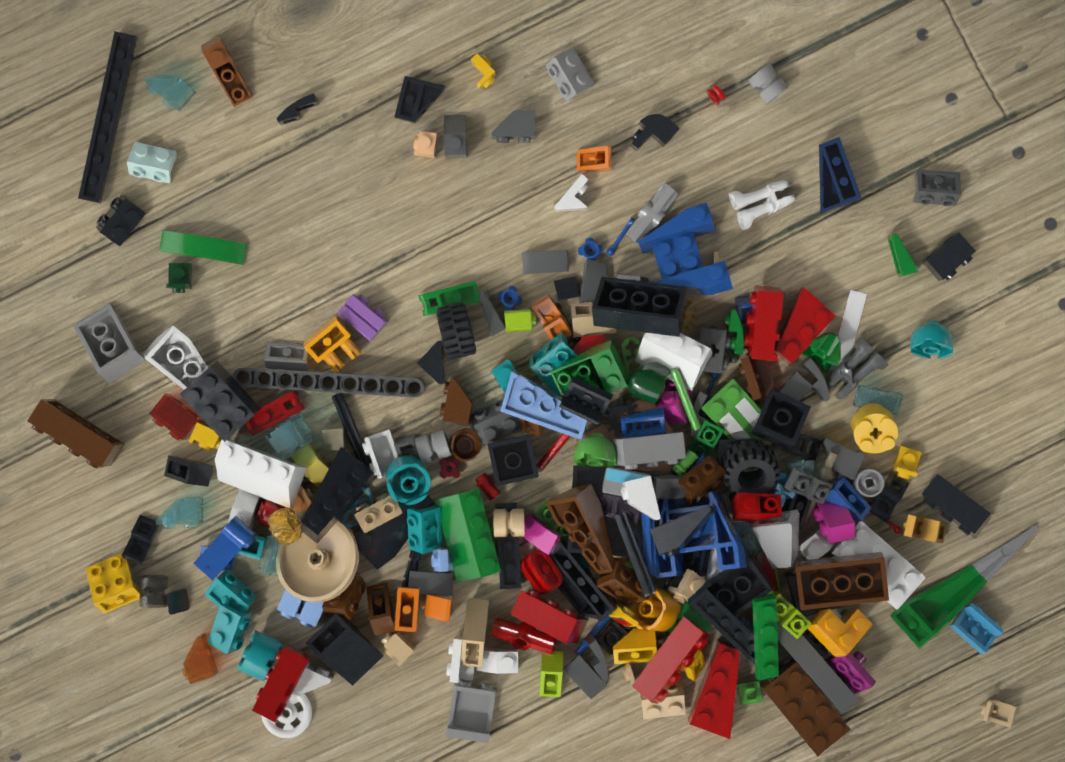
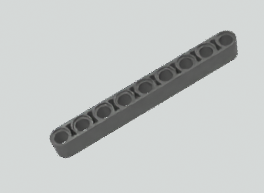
M238 368L233 373V378L241 387L399 397H419L425 391L424 382L418 378L260 368ZM243 371H246L249 375V380L246 383H242L239 379ZM265 372L270 375V382L266 385L261 382V375ZM285 374H289L292 378V382L288 386L282 383V377ZM307 375L313 378V384L310 387H306L303 384V379ZM328 376L335 380V384L331 389L327 388L324 384ZM348 378H353L356 381V387L353 390H349L346 387L345 383ZM370 379L377 381L378 386L375 391H370L367 388V382ZM392 380L397 381L399 384V389L395 393L388 389V384ZM412 382L420 384L421 389L419 393L413 394L410 392L409 386Z

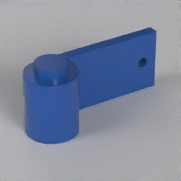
M235 516L193 564L213 581L243 547L247 549L256 540L253 537L255 532Z

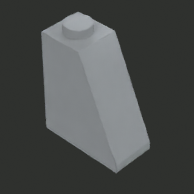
M798 510L784 511L781 517L756 521L752 528L772 569L791 567L799 553Z

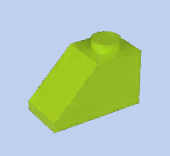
M554 650L551 655L542 652L539 696L561 697L564 651Z

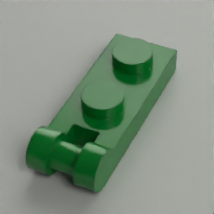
M476 281L418 296L419 301L423 304V316L436 314L437 308L463 302L466 306L481 302ZM436 298L438 306L432 307L430 300Z

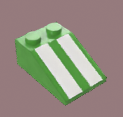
M729 379L702 405L701 410L714 424L724 429L723 434L727 438H760L750 433L760 408L734 379Z

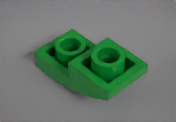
M729 310V314H725L724 327H727V332L735 333V336H731L730 349H733L732 354L743 355L744 337L742 325L736 310Z
M705 419L696 437L692 439L687 449L697 456L702 451L709 456L724 429Z

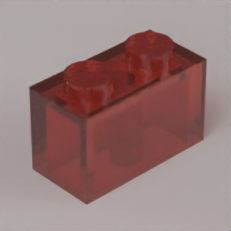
M165 393L149 413L153 417L152 421L160 427L165 426L170 430L169 434L178 441L180 439L187 440L192 434L196 423L203 420L170 393Z

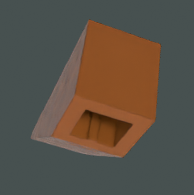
M221 36L202 44V53L233 107L253 98Z

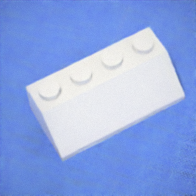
M229 439L225 442L221 440L215 457L219 481L293 509L306 471L305 467Z

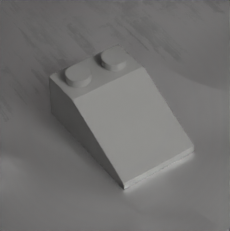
M110 303L74 326L96 371L109 384L145 361L134 339Z

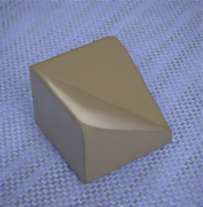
M344 428L322 429L324 451L339 450L340 447L346 449Z

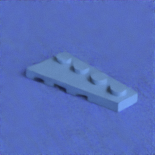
M515 370L511 372L501 412L580 440L584 436L588 423L587 420L560 408L561 399L519 372Z

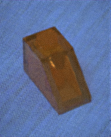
M205 632L196 637L183 663L182 672L184 678L188 679L190 684L214 677L218 673Z

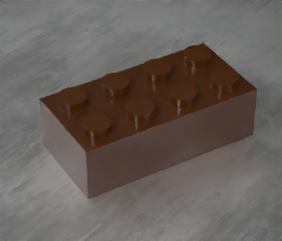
M41 399L27 422L32 424L31 428L41 434L45 432L51 436L50 440L58 445L64 444L69 448L68 451L77 457L83 456L87 459L86 463L94 468L112 466L125 445L55 399Z
M882 552L794 561L801 610L889 601L885 559Z
M792 658L779 672L778 677H773L771 680L766 679L760 686L818 757L851 729Z

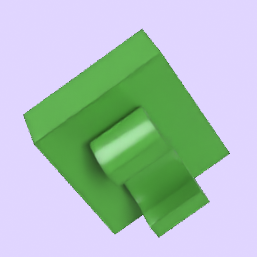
M758 679L737 683L741 705L763 702Z

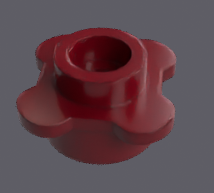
M455 457L453 459L442 458L439 460L441 465L439 475L441 478H458L461 473L458 466L460 460Z

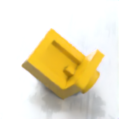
M476 54L471 59V62L484 75L477 83V87L480 90L483 87L487 89L495 81L494 77L496 74L490 67L492 65L490 60L484 55L480 57Z

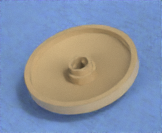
M301 520L298 521L285 533L276 554V570L283 587L294 597L313 603L331 600L344 592L354 579L359 564L357 541L350 529L340 521L336 522L318 544L301 531Z

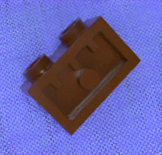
M620 561L615 563L613 573L603 576L597 581V587L624 606L630 607L646 599L636 573Z

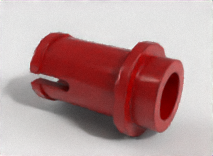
M485 472L475 479L477 482L476 486L481 487L490 501L501 493L490 480V475H487Z

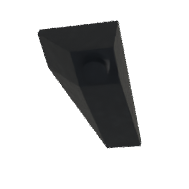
M428 493L425 499L417 504L406 505L405 503L397 502L402 514L367 533L360 529L354 534L358 549L377 570L392 560L408 539L407 509L421 510L432 506L434 503Z

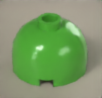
M591 433L590 436L584 437L578 442L574 451L573 463L577 462L576 466L616 467V448L612 441L603 437V434Z

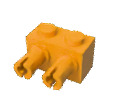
M337 314L304 341L305 350L317 363L324 360L334 373H337L339 368L342 369L345 366V363L333 352L338 346L345 351L351 360L356 357L355 354L358 356L361 353V349L349 338L351 336L350 329Z

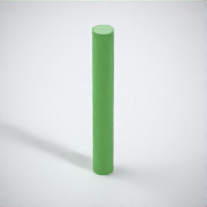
M672 369L670 373L693 430H698L701 428L679 369Z

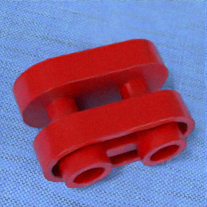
M534 550L521 560V570L536 592L547 594L561 585V572L550 556L542 550Z

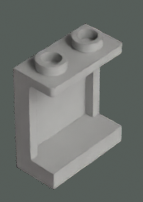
M460 680L458 683H454L446 737L489 743L497 688H493V685L489 683H480V686L473 685L469 680Z

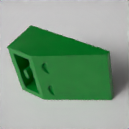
M612 340L594 346L550 371L562 397L573 376L609 393L628 386L629 376Z

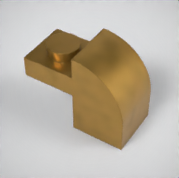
M908 514L903 524V535L943 544L948 523Z

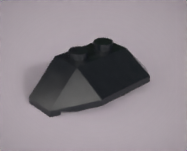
M561 541L555 547L553 553L549 555L562 574V583L558 587L559 590L580 615L597 619L601 622L604 621L617 609L616 599L597 587L598 579L606 575L598 574L582 553L567 552L568 543Z

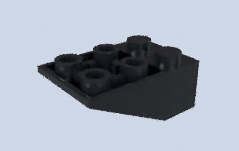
M335 613L305 643L323 662L352 686L384 656L341 613Z

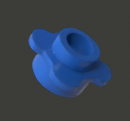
M590 237L586 238L585 244L578 248V254L591 261H596L597 255L603 252V247L597 245L594 239Z
M510 286L504 292H499L497 296L502 301L503 308L506 311L511 310L515 305H521L523 301L518 296L517 289L514 286Z

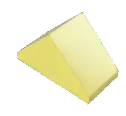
M307 442L291 457L297 465L306 468L304 476L319 488L330 467Z

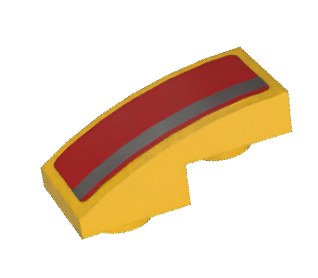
M617 604V609L608 616L624 626L635 627L639 624L634 618L635 613L627 606L622 608Z

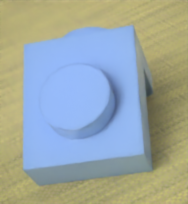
M448 549L433 550L431 563L434 571L444 572L453 570Z

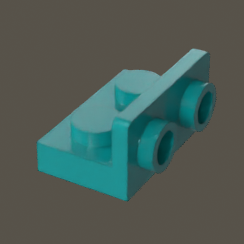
M433 505L421 510L407 509L409 549L424 554L441 548V507Z
M225 570L204 593L218 607L225 603L242 613L258 598L250 588L244 585L229 570Z

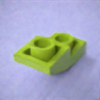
M776 591L774 597L777 604V622L798 639L812 623Z

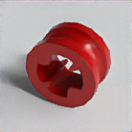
M716 84L712 85L711 90H706L709 98L717 106L720 104V100L724 101L726 99V96Z

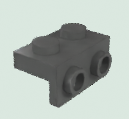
M503 399L470 415L483 445L522 428L518 417L500 411Z

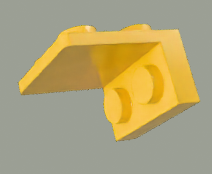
M122 553L86 568L93 604L104 614L143 598V592L133 582L129 562L127 559L122 558Z

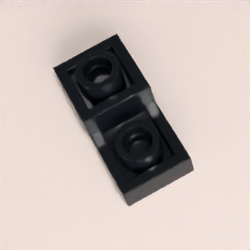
M613 620L595 640L609 655H612L613 646L630 631L637 629V627L624 626Z

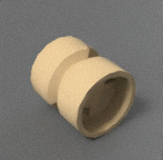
M524 508L512 509L510 512L506 509H494V537H506L509 533L513 537L525 536Z

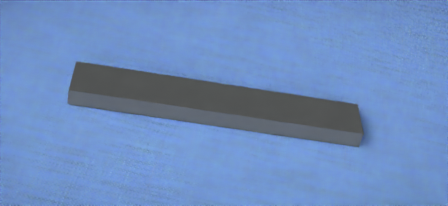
M777 622L778 641L842 714L845 713L859 699L803 635L796 639Z

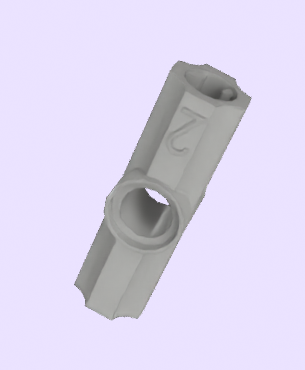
M664 183L653 199L647 202L638 214L639 217L625 235L639 245L638 241L649 235L653 228L655 229L665 216L666 210L679 194L672 187Z

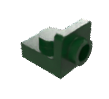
M169 263L168 284H166V288L172 289V293H185V289H191L192 264Z

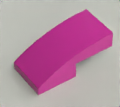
M528 513L524 520L525 536L523 537L546 554H552L561 535L548 528L545 522Z

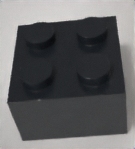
M771 389L766 395L750 433L790 451L798 439L811 406Z
M530 434L487 444L496 486L539 477Z

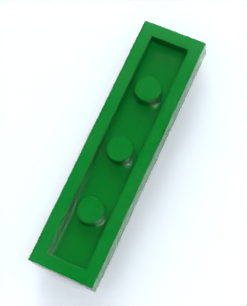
M774 595L754 598L752 601L755 677L758 680H764L779 676L777 604Z

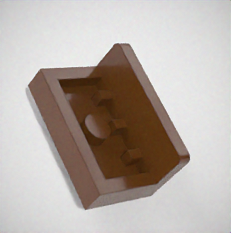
M750 356L740 359L739 369L742 376H746L748 384H745L749 397L752 396L753 400L760 399L766 396L771 389L776 390L767 360L752 359Z
M708 456L680 478L678 484L686 491L685 502L690 507H693L697 503H702L707 498L709 492L717 491L723 485L724 469Z
M356 572L354 579L347 589L337 597L325 601L322 609L325 612L344 614L348 620H353L355 613L358 611L361 597L366 590V582L361 575Z

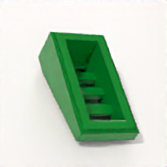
M897 233L889 235L887 239L897 275L902 277L919 272Z

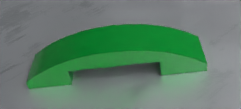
M162 230L159 251L244 265L247 244Z

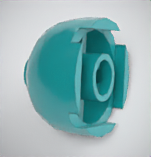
M928 321L913 331L910 340L912 354L931 359L930 355H938V359H942L953 354V335L947 327L938 321Z

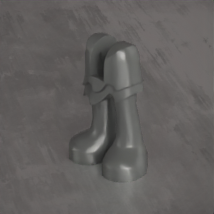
M861 337L855 341L856 351L845 363L842 361L826 381L828 390L837 384L839 380L845 384L835 394L837 399H843L848 396L875 369L883 370L888 366V363L877 352H874L867 362L852 375L851 370L874 351Z

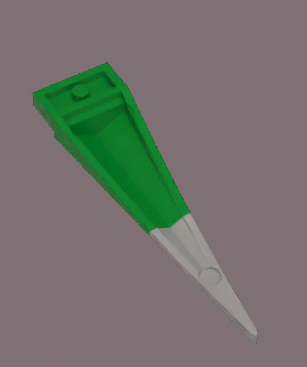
M1033 526L962 571L906 601L890 617L917 648L921 649L952 621L1037 530V526Z

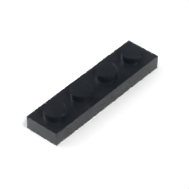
M517 502L495 503L496 509H506L510 512L512 509H517ZM510 533L506 537H497L498 560L501 572H499L500 590L522 588L519 537H513Z

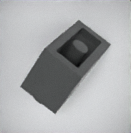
M444 115V156L446 159L467 158L466 115Z
M822 438L821 444L826 458L830 451L838 454L831 469L836 472L835 477L841 478L844 476L846 479L854 480L865 456L831 440Z

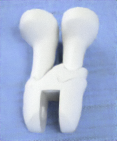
M789 181L773 182L760 190L743 194L739 191L729 193V199L734 210H739L756 201L765 199L763 204L737 212V220L742 230L750 228L753 220L765 213H768V215L773 212L775 213L795 201L794 194L782 197L777 200L775 192L783 191L785 188L790 187Z

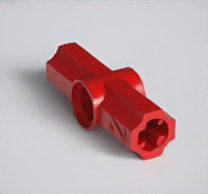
M495 618L491 629V636L512 642L515 648L522 651L531 648L551 655L557 643L556 638L536 630L535 627L526 622L516 624Z

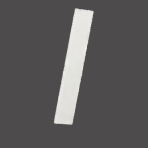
M850 290L838 335L841 343V360L837 366L842 361L845 363L851 356L867 296L865 293ZM832 364L829 370L835 371L837 366Z

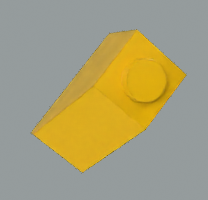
M639 628L630 631L613 646L614 663L650 662L657 653L655 631Z

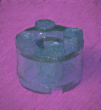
M300 412L274 427L275 430L273 432H268L264 435L278 458L282 457L283 460L294 454L296 447L300 446L302 449L314 439V432Z

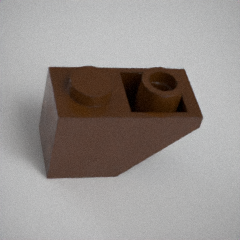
M450 378V382H445L444 394L447 395L446 403L441 404L440 415L443 416L444 421L469 425L473 403L458 381Z

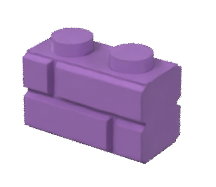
M353 294L337 314L369 341H373L388 321L384 319L387 315L378 308L373 310L368 306L370 301L362 294L359 296Z

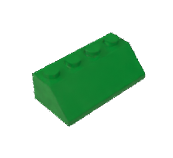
M479 488L434 499L435 504L441 507V526L456 582L481 578L501 572Z

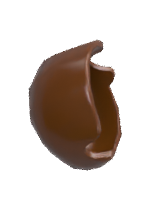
M464 428L457 430L451 436L449 447L456 459L469 461L480 453L482 441L476 431Z

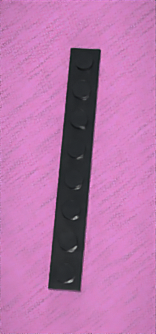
M114 31L78 199L99 204L102 202L137 42L135 35Z

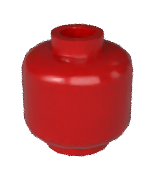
M267 499L259 503L255 513V517H258V523L271 529H277L280 525H285L289 516L286 513L285 506Z

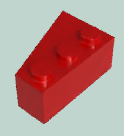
M755 285L754 291L750 292L749 304H752L751 312H748L746 316V325H749L748 333H744L743 337L744 346L752 359L778 361V354H775L774 351L776 341L780 339V334H777L779 320L782 317L784 296L781 288Z
M805 287L800 288L785 325L780 332V339L775 344L774 352L788 364H793L811 344L813 339L836 317Z
M530 589L529 592L521 591L511 615L566 644L578 643L588 619L579 616L577 612L571 609L560 607L559 603L551 599L545 600L541 598V594Z
M287 645L284 650L280 649L275 658L278 662L274 669L270 668L265 678L267 682L264 688L261 687L255 698L257 701L252 711L276 722L283 714L311 656L290 645Z

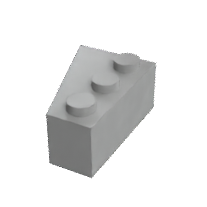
M683 432L609 439L616 448L617 465L625 466V469H636L638 464L645 463V467L658 466L660 461H665V464L679 463L678 459L686 458Z

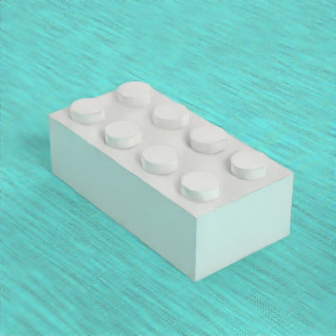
M854 521L855 539L836 542L829 552L835 557L882 552L885 559L889 601L886 602L898 610L926 577L865 523Z

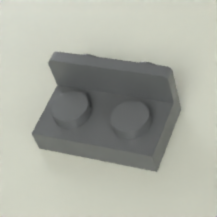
M917 169L915 174L916 193L913 198L914 203L955 206L961 196L959 172Z

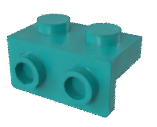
M225 603L221 604L207 643L226 654L239 650L243 646V637L250 626L252 613L250 611L242 613Z

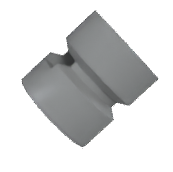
M771 64L766 65L748 80L754 90L760 91L759 96L766 105L788 88L782 78L776 77L777 72Z
M444 429L433 432L431 437L424 435L415 438L419 457L424 464L435 461L436 457L442 459L452 455Z
M860 468L855 479H851V485L859 494L866 497H874L883 490L884 479L874 469Z

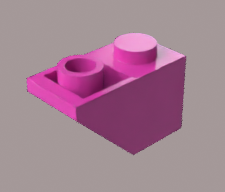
M669 379L657 408H663L664 419L669 425L687 423L689 418L676 385ZM687 389V392L693 405L692 391Z
M826 500L823 504L816 502V509H813L816 522H820L821 534L826 536L829 544L855 539V523L848 508Z

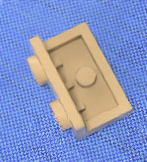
M384 493L374 498L376 502L368 506L365 503L355 508L357 512L353 515L364 533L402 514L397 501L391 495L387 496Z
M678 681L675 685H672L667 691L669 694L666 699L658 704L651 703L640 694L643 720L686 715L682 682Z

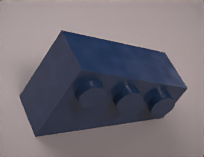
M840 137L819 144L820 214L861 200L862 197Z

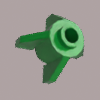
M823 333L821 336L813 339L801 356L812 358L816 363L820 364L822 371L827 373L832 364L837 366L841 360V343L838 336L834 333Z

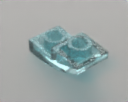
M858 385L853 406L861 408L867 404H880L890 411L892 415H898L903 395L899 392L880 390L877 387Z

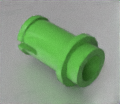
M689 449L685 453L686 458L679 459V463L673 464L672 470L678 476L687 474L686 471L698 459V456Z

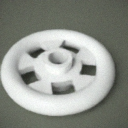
M294 691L290 702H288L285 710L290 712V716L286 717L282 714L278 719L280 722L285 723L283 729L275 725L276 722L262 716L265 727L272 734L281 738H292L303 733L309 726L312 719V707L305 694H299ZM297 702H300L303 706V710L297 712V708L294 705ZM297 717L301 723L294 727L291 722Z

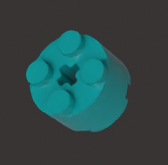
M414 455L401 456L393 460L386 468L385 478L388 491L395 501L405 503L406 505H413L425 499L431 486V479L426 465Z
M255 630L250 639V644L246 646L241 656L242 658L237 666V670L258 680L265 681L283 643Z

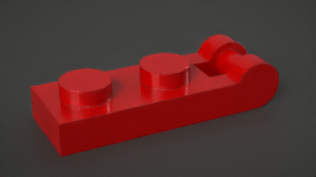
M297 390L261 407L245 423L251 435L255 436L305 410L306 407L303 403H300L297 397L299 396ZM290 400L293 408L288 410L285 402Z

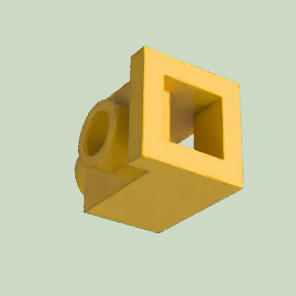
M197 422L188 442L196 443L198 441V446L210 450L211 448L218 449L222 439L209 425Z

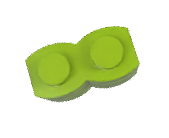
M531 309L504 311L507 333L532 331V326H536L535 313H531Z

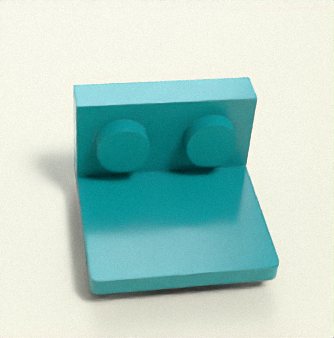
M560 332L529 358L530 368L557 396H561L550 371L578 355L568 346L567 337Z

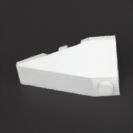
M174 325L159 335L144 352V357L147 361L183 390L208 369L190 338Z

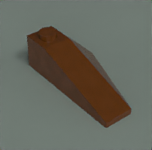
M592 485L576 486L546 501L555 522L559 527L561 525L565 527L570 534L568 538L572 543L576 541L582 548V555L598 574L613 573L615 562L602 507Z

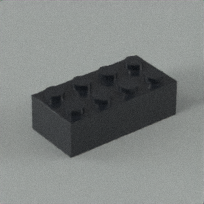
M602 276L592 306L593 324L599 327L679 337L688 306L687 287Z

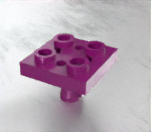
M859 651L855 652L854 655L849 652L847 656L835 657L833 655L824 659L853 694L872 688L876 683L862 666L867 661V658Z

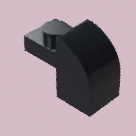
M648 115L640 120L639 125L644 130L638 129L631 137L633 140L631 147L638 151L651 136L664 147L680 128L663 115Z

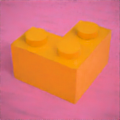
M826 609L816 613L810 620L812 624L808 627V630L835 657L847 656L873 624L859 609L846 611L840 619L831 609Z

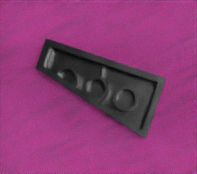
M340 447L301 521V531L318 544L373 482L374 472Z

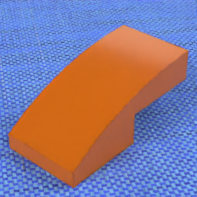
M550 295L532 305V310L543 324V329L551 340L560 332L566 337L573 334L563 314Z

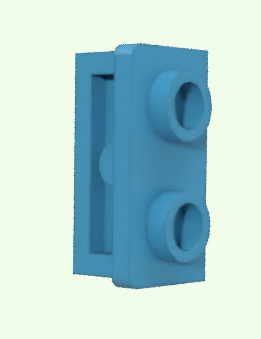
M973 603L966 605L949 626L980 654L986 653L995 638L1004 633V630L997 621L989 618L979 606Z

